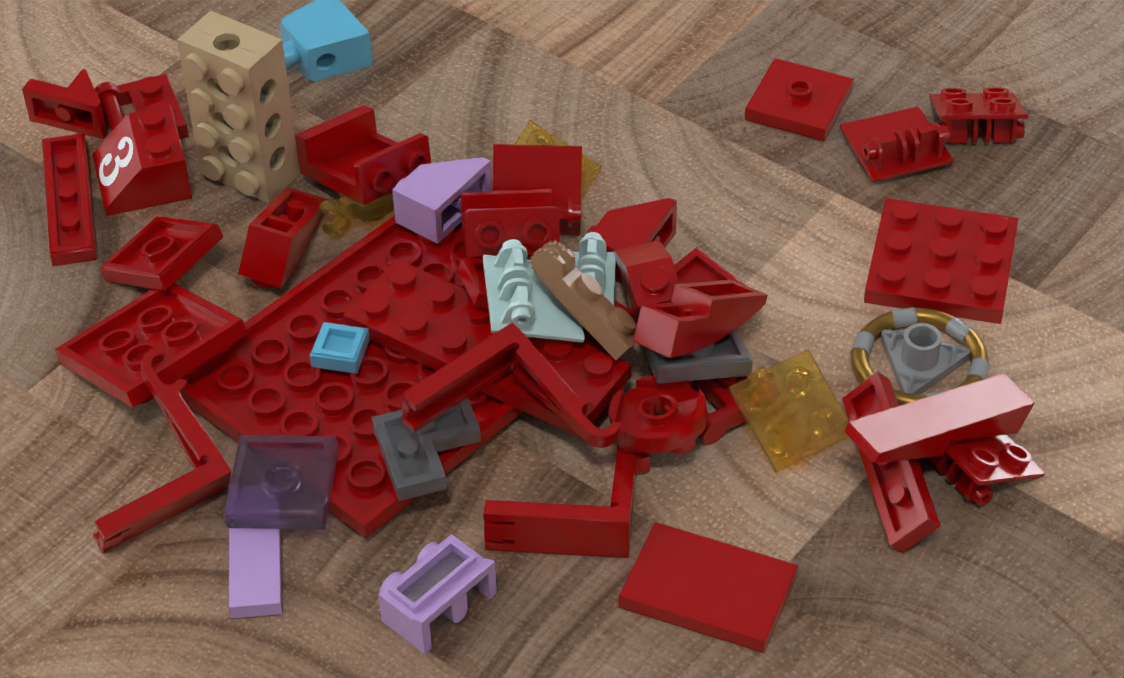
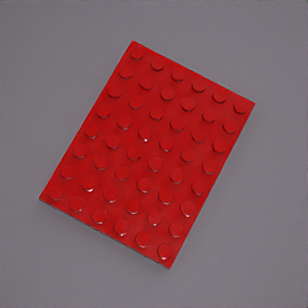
M394 215L246 321L244 325L248 333L247 336L234 343L227 352L215 355L195 368L191 375L183 378V380H187V385L181 396L189 406L364 538H368L417 498L398 501L373 431L372 417L402 410L403 392L436 372V370L372 340L368 343L357 374L311 367L310 354L323 322L344 325L343 314L396 259L466 289L457 272L461 259L468 258L466 257L463 244L461 223L437 244L396 223ZM614 300L615 307L622 308L632 317L629 308ZM583 327L584 343L599 350L604 348ZM481 391L470 396L468 400L480 427L481 441L437 452L445 475L524 411Z

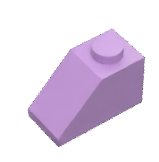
M481 157L418 166L406 178L401 179L395 188L392 189L396 223L438 244L461 223L460 192L492 191L491 161Z

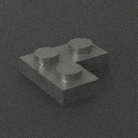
M468 398L414 434L401 421L402 410L372 417L373 431L398 501L447 489L446 475L437 452L481 441L480 427Z

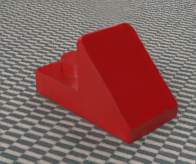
M82 69L68 87L30 78L22 88L30 121L76 133H85V135L104 139L107 136L101 101L86 69Z

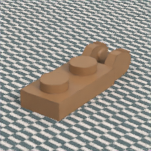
M549 241L543 245V248L533 253L534 255L530 257L532 259L530 263L534 273L538 274V278L550 289L555 298L617 360L635 343L633 339L636 323L633 318L622 308L615 307L603 295V289L595 278L587 273H582L577 267L575 268V254L569 248L566 249L565 244H561V241Z

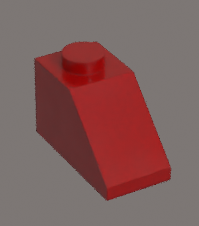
M665 198L609 210L597 226L592 225L587 233L596 232L600 234L606 242V252H614L616 249L657 240L666 247L676 234L677 200ZM616 262L615 281L622 283Z
M659 240L614 250L636 326L642 305L671 302L675 284H680L672 257Z

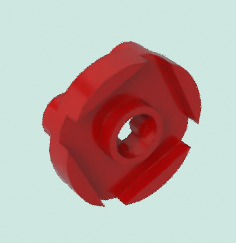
M654 375L645 376L636 380L637 388L629 390L626 394H624L623 388H621L612 397L609 404L610 424L612 422H621L617 440L619 448L626 453H663L670 451L674 454H685L695 447V438L704 431L707 425L708 414L705 395L700 388L699 393L692 389L690 381L657 383ZM656 411H665V414L656 415Z

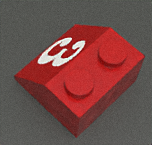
M171 105L157 108L151 107L128 113L92 154L106 216L192 199L186 161Z

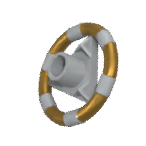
M911 307L891 310L876 317L860 330L851 350V362L854 373L859 382L863 383L875 374L869 364L868 357L875 339L881 335L882 346L900 389L893 388L899 406L942 393L935 392L921 395L969 361V356H971L972 362L967 377L956 388L986 379L990 367L986 346L973 328L950 314L926 308ZM908 327V328L905 330L904 333H903V332H899V331L890 330V329ZM938 329L946 331L965 345V347L941 342L942 335Z

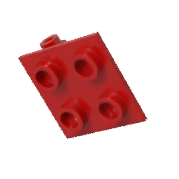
M988 87L983 89V93H967L962 88H944L941 90V94H929V99L941 120H944V122L937 123L940 126L946 125L949 129L950 140L945 142L946 144L968 143L969 119L971 143H977L979 119H983L982 133L984 143L990 142L992 119L993 143H1015L1016 138H1024V121H1017V119H1028V114L1015 94L1009 93V89Z
M919 106L840 124L842 133L872 182L952 164L954 161L944 146V143L950 140L948 127L946 125L940 126L937 122L930 124Z
M493 144L492 191L551 189L552 206L558 207L560 211V235H580L582 146Z
M1007 435L952 440L943 456L927 457L941 474L946 475V479L951 484H956L955 488L969 503H977L978 506H983L992 499L993 491L991 487L993 483L1040 478L1045 475L1031 460L1030 453L1022 446L1015 444Z

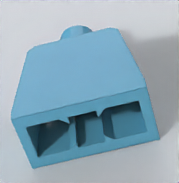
M315 0L283 17L280 21L286 68L295 65L308 81H318L373 65L370 32L340 0Z

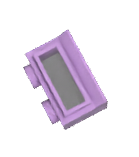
M452 534L440 544L437 542L427 544L419 553L416 564L403 574L400 572L392 573L383 582L378 594L381 621L425 655L432 649L430 623L443 613L454 623L460 622L468 610L466 592L473 586H477L479 592L489 599L497 594L495 561L483 558Z

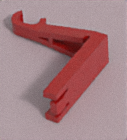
M510 323L403 392V415H401V421L413 434L511 370L513 371V379L562 418L590 446L604 448L612 445L618 439L621 422H612L605 429L594 426L584 416L591 413L593 395H585L579 398L526 335L513 323Z
M166 346L151 348L144 354L140 373L194 470L95 520L94 524L98 532L93 534V538L102 554L228 488L232 473L231 469L181 396L186 389L187 380L178 378L173 384H164L152 368L153 364L163 362Z
M619 446L617 447L611 507L485 500L483 512L485 550L629 558L636 473L650 471V456L644 452L626 453Z

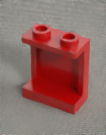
M365 105L295 135L300 173L362 205L392 193V189L395 188L401 179L406 178L418 166L431 163L429 138L427 135L418 133L399 143L377 133L374 109Z
M551 189L460 192L462 239L466 257L497 256L503 247V243L511 239L520 241L521 245L527 249L528 255H534L535 251L543 248V245L549 241L553 242L556 240V242H560V211L558 207L552 206Z

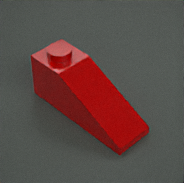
M286 187L249 224L238 275L251 278V282L260 287L281 288L294 274L327 207L328 199Z

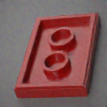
M655 522L618 596V607L765 653L796 581L798 565Z

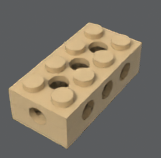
M210 10L177 39L200 173L210 180L218 181L239 190L244 195L252 196L270 204L300 175L283 42L280 38Z

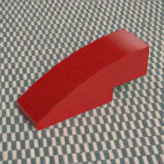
M733 280L675 284L671 302L641 306L633 342L669 358L693 353L724 338L749 320L766 304L768 295Z

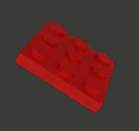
M885 198L865 287L864 303L901 309L911 307L941 311L958 318L1001 324L1019 218Z
M174 283L166 291L157 289L148 291L55 348V352L61 365L134 408L154 398L140 373L142 358L151 348L157 346L167 347L163 362L153 364L152 368L162 383L170 385L178 380V378L188 377L194 372L195 368L215 355L227 352L234 343L247 336L248 333L243 319Z

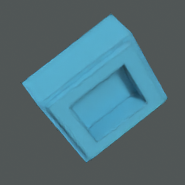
M323 322L310 354L311 367L357 374L370 341L369 329Z

